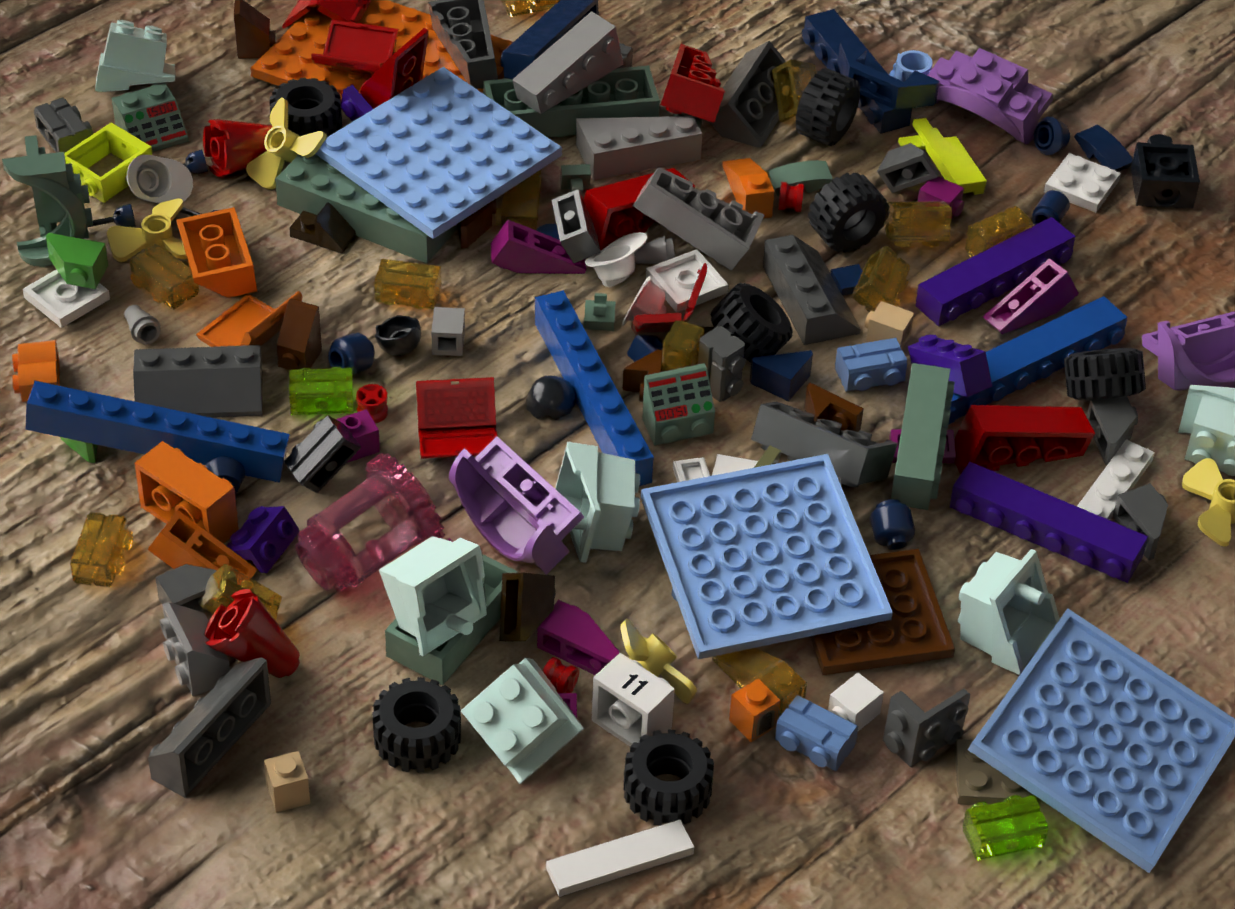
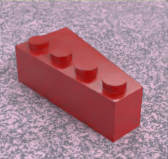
M680 44L660 105L665 106V109L671 113L681 114L683 112L714 123L725 91L720 87V80L715 78L717 73L711 68L712 63L707 52Z
M675 168L666 169V171L688 180ZM653 173L586 190L584 202L597 233L600 251L625 235L647 232V229L656 222L633 206L641 189Z
M971 405L954 439L955 464L961 475L969 462L991 471H999L1000 465L1016 463L1017 467L1028 466L1029 463L1043 458L1045 462L1084 456L1095 432L1082 407Z

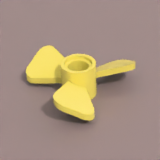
M284 98L278 100L270 114V122L273 127L268 131L264 140L267 151L249 162L246 167L247 174L268 190L276 188L275 178L282 172L284 161L291 163L298 154L305 158L312 157L327 138V134L322 131L299 136L289 130L288 101Z
M177 198L157 204L152 209V214L142 220V228L111 226L107 231V239L114 259L118 262H125L143 249L152 255H164L170 252L176 258L187 259L182 240L173 237L171 224L183 208V200Z
M1205 458L1185 473L1182 487L1189 492L1211 500L1209 510L1199 516L1198 527L1218 545L1226 547L1231 539V524L1235 523V480H1223L1216 462L1211 458Z
M625 619L620 627L622 640L624 641L629 659L638 661L643 668L657 677L661 674L675 688L674 693L678 698L688 704L695 697L697 689L691 680L670 665L677 658L676 654L654 633L648 638L642 637L629 619Z

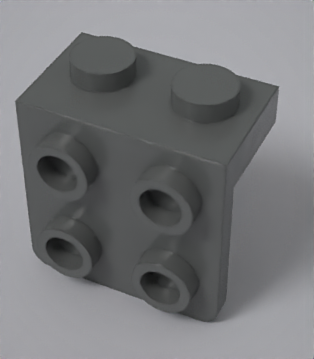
M962 689L926 713L902 691L891 696L883 741L887 748L912 767L922 760L927 761L932 758L937 750L946 744L952 745L956 743V739H960L964 732L963 726L969 710L970 693Z

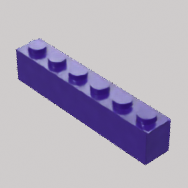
M1050 217L918 284L915 306L937 326H941L950 320L953 321L960 315L976 309L983 303L995 297H1000L1004 292L1018 286L1049 258L1058 265L1067 262L1073 254L1076 236L1054 218Z
M972 462L968 463L953 485L950 508L1126 583L1129 582L1143 558L1148 536Z

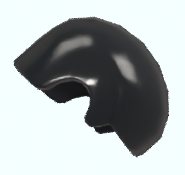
M397 315L386 319L381 325H377L374 336L383 351L389 355L402 356L411 353L418 346L421 339V326L416 318Z
M552 375L543 376L533 383L527 395V410L537 419L544 415H550L554 420H558L560 417L571 413L577 401L576 393L570 382Z

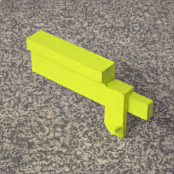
M927 118L913 119L912 126L919 135L900 137L898 139L900 146L912 143L921 150L925 149L945 180L963 187V193L983 194L987 180L957 136L944 138L937 127L933 128Z

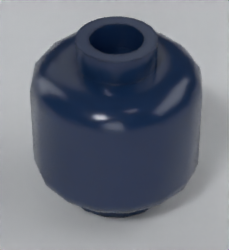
M351 333L339 337L332 342L328 353V360L331 367L339 374L353 376L372 367L375 349L372 342L365 335Z
M890 499L880 502L870 515L875 542L881 546H888L889 550H899L906 547L907 542L915 535L911 509L899 500Z

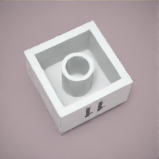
M619 653L593 677L592 721L630 747L634 742L640 743V737L645 734L653 736V731L661 730L662 733H668V729L672 730L675 688L665 679L658 678L643 668L638 661L631 660L622 653Z

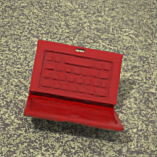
M298 0L297 5L292 9L282 27L284 29L317 5H319L317 11L334 20L359 23L372 0Z
M332 20L323 55L312 53V62L322 68L373 75L394 54L399 29Z
M704 263L701 270L698 269L697 273L699 275L683 320L681 313L636 315L631 326L635 334L675 332V327H685L694 311L705 280L707 264Z
M494 377L416 381L421 459L457 457L464 448L472 456H477L496 436L498 437L496 430ZM459 381V384H451V382Z

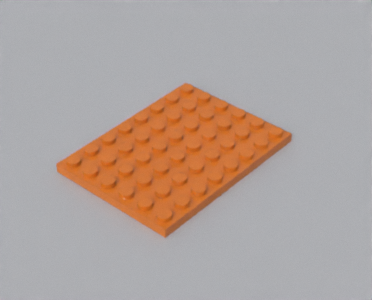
M390 0L371 1L359 23L399 29L394 53L423 28L429 30L423 79L440 68L445 67L466 82L433 30L430 14L394 3ZM317 5L299 18L251 67V77L277 86L282 83H288L292 79L316 78L318 81L324 80L336 88V91L340 93L342 101V94L345 88L353 85L360 93L362 84L367 79H370L372 75L322 68L312 62V53L323 55L330 24L334 20L317 11L319 7ZM491 35L498 79H503L504 69L500 63L501 55L513 42ZM478 88V89H477V90H479L480 92L483 93V89H482V88Z

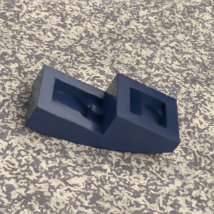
M1095 125L1075 134L1074 138L1089 159L1096 157L1102 166L1117 172L1132 165L1133 158L1111 133L1101 126Z

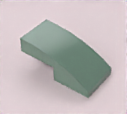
M819 160L796 162L768 170L778 197L780 196L781 182H787L792 186H796L798 183L804 184L807 193H811L821 189L825 184H829L833 179L827 162Z

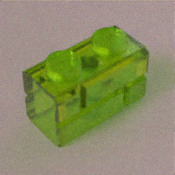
M332 367L329 369L301 368L299 370H289L291 415L354 413L352 368Z
M1012 795L1003 802L989 805L986 802L976 803L969 809H966L963 821V832L968 843H970V848L976 860L1045 846L1049 830L1048 823L1040 811L1035 795L1027 797Z

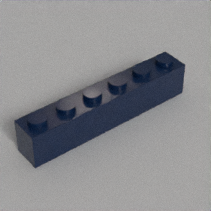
M560 0L502 52L500 63L504 69V78L514 79L591 11L599 15L598 0Z
M834 9L805 17V25L802 30L803 40L828 69L841 74L838 67L840 42L843 39L867 49ZM867 49L865 65L888 75ZM860 94L858 108L862 110L869 123L873 124L880 134L910 126L912 108L895 110Z

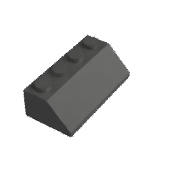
M770 41L746 52L724 85L725 93L715 122H710L721 137L757 148L764 144L802 84L801 79Z
M794 235L765 240L763 268L804 345L861 333L856 319L816 249Z
M260 345L134 350L133 379L135 402L211 418L262 416L263 369Z
M260 657L236 664L227 674H223L217 680L215 687L205 697L200 698L196 702L193 710L187 717L175 724L171 734L161 744H157L151 750L148 762L152 780L184 798L196 787L271 705L267 660Z

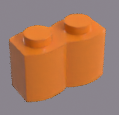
M56 340L18 344V353L12 354L14 372H18V374L13 375L12 379L14 393H20L22 402L28 401L34 381L60 386V361Z

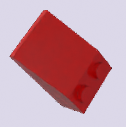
M423 28L390 56L370 79H367L362 84L360 94H362L363 98L373 109L423 79L429 30Z

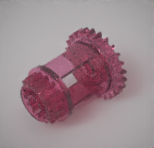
M381 453L366 463L367 479L326 509L310 517L307 520V527L298 533L299 537L297 540L299 542L295 545L296 553L309 575L326 591L334 588L336 592H341L348 586L356 588L367 577L410 546L419 545L432 536L441 539L445 536L442 531L444 526L439 522L441 517L435 513L437 508L434 506L426 489L412 473L406 470L404 464L399 465L395 457L391 458L388 453L386 455ZM375 505L391 530L377 540L368 541L365 545L366 548L355 554L339 530Z

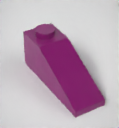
M510 220L506 221L491 242V263L516 273L584 274L587 270L586 259L573 263L559 239Z
M1049 258L987 312L983 318L1003 335L1058 313L1079 292L1069 273Z
M559 599L554 604V610L537 628V648L593 675L600 672L620 653L588 613L575 605H569Z

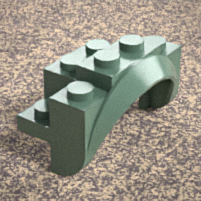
M37 135L25 136L27 156L2 159L4 171L20 183L32 186L41 237L17 242L18 252L22 260L30 265L39 267L52 266L53 263L49 259L46 241L47 233L80 239L89 238L87 226H93L91 208H85L84 206L85 203H90L88 185L81 186L80 173L74 174L72 163L66 164L64 152L46 154L45 147L38 146Z

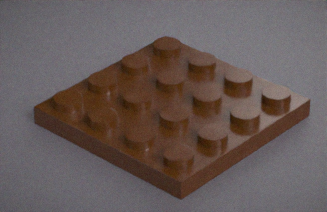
M919 549L870 555L893 612L891 620L810 636L822 675L953 658L955 653L953 641Z

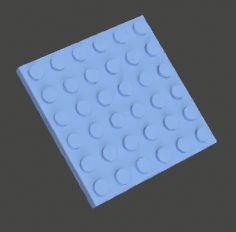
M442 67L328 136L316 155L434 239L561 157L562 147L454 73Z
M828 454L641 489L640 497L698 659L891 620L892 609Z
M1067 608L973 740L968 751L1150 873L1234 740L1235 719Z

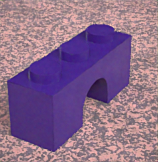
M937 335L922 336L919 338V342L908 346L911 364L917 363L950 368L949 381L955 382L953 391L955 394L969 397L992 387L985 351L972 348L971 345L955 343L954 340L941 339Z

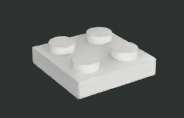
M1068 153L1046 182L1044 193L1050 190L1059 191L1068 198L1070 203L1096 213L1119 182L1121 173Z
M698 249L646 268V278L650 276L651 281L665 292V300L676 313L687 308L699 275L697 273L698 269L701 270L704 263L707 264V274L696 305L728 293V283Z
M57 269L23 288L24 298L60 328L110 300L109 290L100 283L96 289L70 285L65 282Z

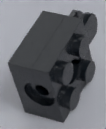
M1162 134L1150 136L1147 143L1136 142L1131 165L1136 206L1194 208L1200 184L1194 145L1174 144L1171 137Z

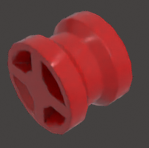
M781 182L778 210L784 211L790 208L794 209L795 212H801L804 184L798 183L796 186H792L787 182Z
M368 384L359 388L356 393L357 412L367 409L374 423L385 420L388 416V394L386 389L377 384Z
M552 657L542 670L556 688L557 693L573 692L579 678V668L573 665L568 667L562 665L560 659Z

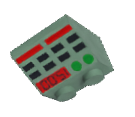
M166 83L152 85L148 88L112 98L115 125L150 145L152 152L189 142L176 99Z
M705 363L645 375L642 420L654 446L700 437L714 432L715 408Z

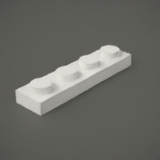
M1126 439L1077 507L1110 520L1114 513L1118 495L1133 489L1153 461L1155 452Z

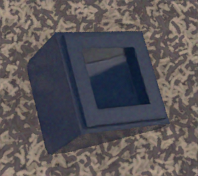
M656 335L635 336L627 351V355L635 362L655 350H663L662 362L673 357L674 352Z

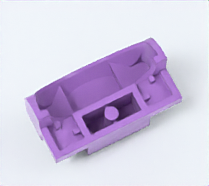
M981 48L977 50L973 57L957 50L950 60L940 57L927 75L940 81L937 104L939 101H945L971 111L1002 128L1024 144H1029L1034 139V130L1038 120L1053 101L1052 93L1028 83V69Z
M1235 311L1171 328L1169 321H1162L1158 323V331L1142 335V346L1158 356V379L1173 390H1186L1190 385L1235 388Z
M497 436L475 458L465 448L459 453L451 466L449 480L455 487L460 501L475 527L503 556L514 561L534 563L547 575L570 552L561 540L584 518L583 514Z

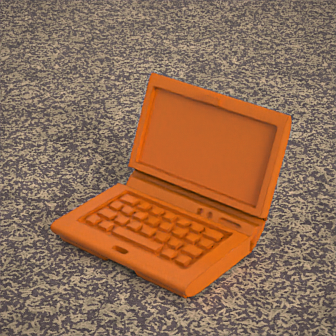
M300 291L296 292L276 309L247 294L198 332L196 336L211 347L262 346L281 330L289 300L302 301V294Z

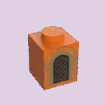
M758 678L731 695L729 721L750 742H753L777 726L781 700Z

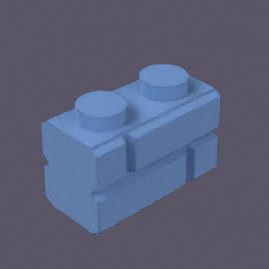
M897 338L837 348L835 370L846 392L852 390L864 391L870 387L886 384L892 386L905 381L907 359L901 350Z
M796 695L789 704L788 709L786 708L778 719L775 740L779 741L784 749L788 751L796 750L809 757L815 765L819 767L827 766L837 771L844 762L845 757L850 754L856 744L858 726Z

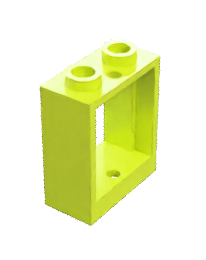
M112 122L64 153L66 164L72 163L74 174L80 173L81 186L88 185L89 196H93L103 203L129 186L126 181L129 164L134 158L140 155H153L150 145ZM110 153L124 161L101 177L88 169Z

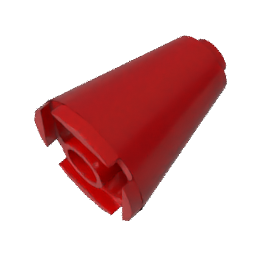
M211 119L208 121L210 126L204 127L205 157H211L213 165L209 166V169L215 176L224 177L246 168L249 162L267 151L264 140L266 134L273 126Z
M242 589L233 593L230 597L234 601L227 607L221 604L210 618L204 636L209 641H205V643L210 648L241 662L262 657L267 660L268 674L277 678L292 675L300 663L299 650L253 591Z

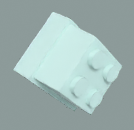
M117 20V23L111 22L105 50L100 55L95 91L129 90L130 85H158L164 82H174L176 77L175 64L164 63L167 34L162 33V29L155 26L147 25L145 29L134 27L133 22L126 20Z
M1190 385L1178 433L1191 434L1185 460L1197 464L1205 458H1211L1216 462L1219 471L1230 476H1235V388Z
M567 442L555 489L584 516L570 531V535L580 562L586 563L590 549L622 551L625 538L631 539L633 531V520L631 518L638 516L640 498L635 497V493H638L640 474L635 473V460L600 453L598 452V446Z
M432 536L379 570L399 628L416 637L421 656H425L458 633L469 635L473 631V623L487 615L482 578L485 577L482 552L478 544L462 538L451 542Z
M1030 549L1022 560L995 552L987 562H983L980 565L975 577L970 582L964 583L959 593V600L961 601V612L958 618L960 639L991 655L992 663L1018 675L1023 672L1060 620L1054 596L1048 593L1037 551Z
M524 658L519 664H513L461 710L502 763L511 771L519 784H522L584 729L538 664L530 658Z

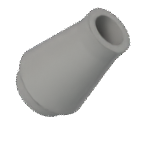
M665 236L645 243L635 252V264H659L675 258L673 238L665 239Z
M131 305L125 310L124 316L128 322L132 338L136 342L150 344L157 340L160 335V323L156 318L142 310L138 305Z

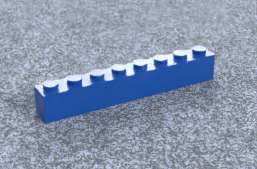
M564 290L535 297V325L563 379L570 382L576 393V403L602 453L635 460V473L640 474L639 486L652 483L654 456Z
M1103 296L987 351L986 357L992 387L969 397L953 393L949 424L965 416L971 405H987L993 401H999L1004 396L1016 390L1024 389L1027 385L1041 378H1047L1053 372L1064 368V358L1071 354L1101 350L1111 344H1117L1124 337L1128 317Z
M34 381L26 405L25 430L144 455L161 441H164L171 447L180 449L196 463L205 465L215 457L227 456L243 465L245 476L279 483L281 480L290 435L287 433Z

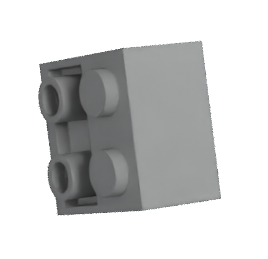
M171 602L162 604L164 619L160 620V626L164 637L167 639V641L163 642V647L168 660H175L177 664L175 672L181 686L187 684L192 696L212 690L217 680L223 674H227L230 671V666L225 654L210 648L205 643V641H209L204 636L209 622L205 613Z

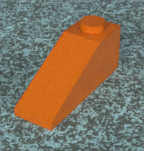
M751 158L723 161V169L736 202L743 205L742 210L751 214L755 211L764 214L763 219L772 218L774 189L767 172Z
M178 510L147 549L173 569L188 564L232 573L235 578L236 592L244 589L258 570Z

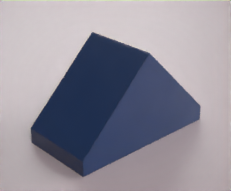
M809 350L751 358L750 383L789 402L811 375L813 353Z

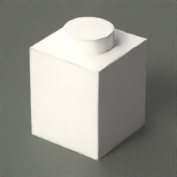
M856 673L830 694L828 711L858 726L859 731L880 714L884 692L860 673Z

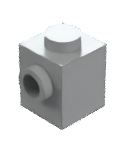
M434 307L431 332L432 355L463 356L465 308Z

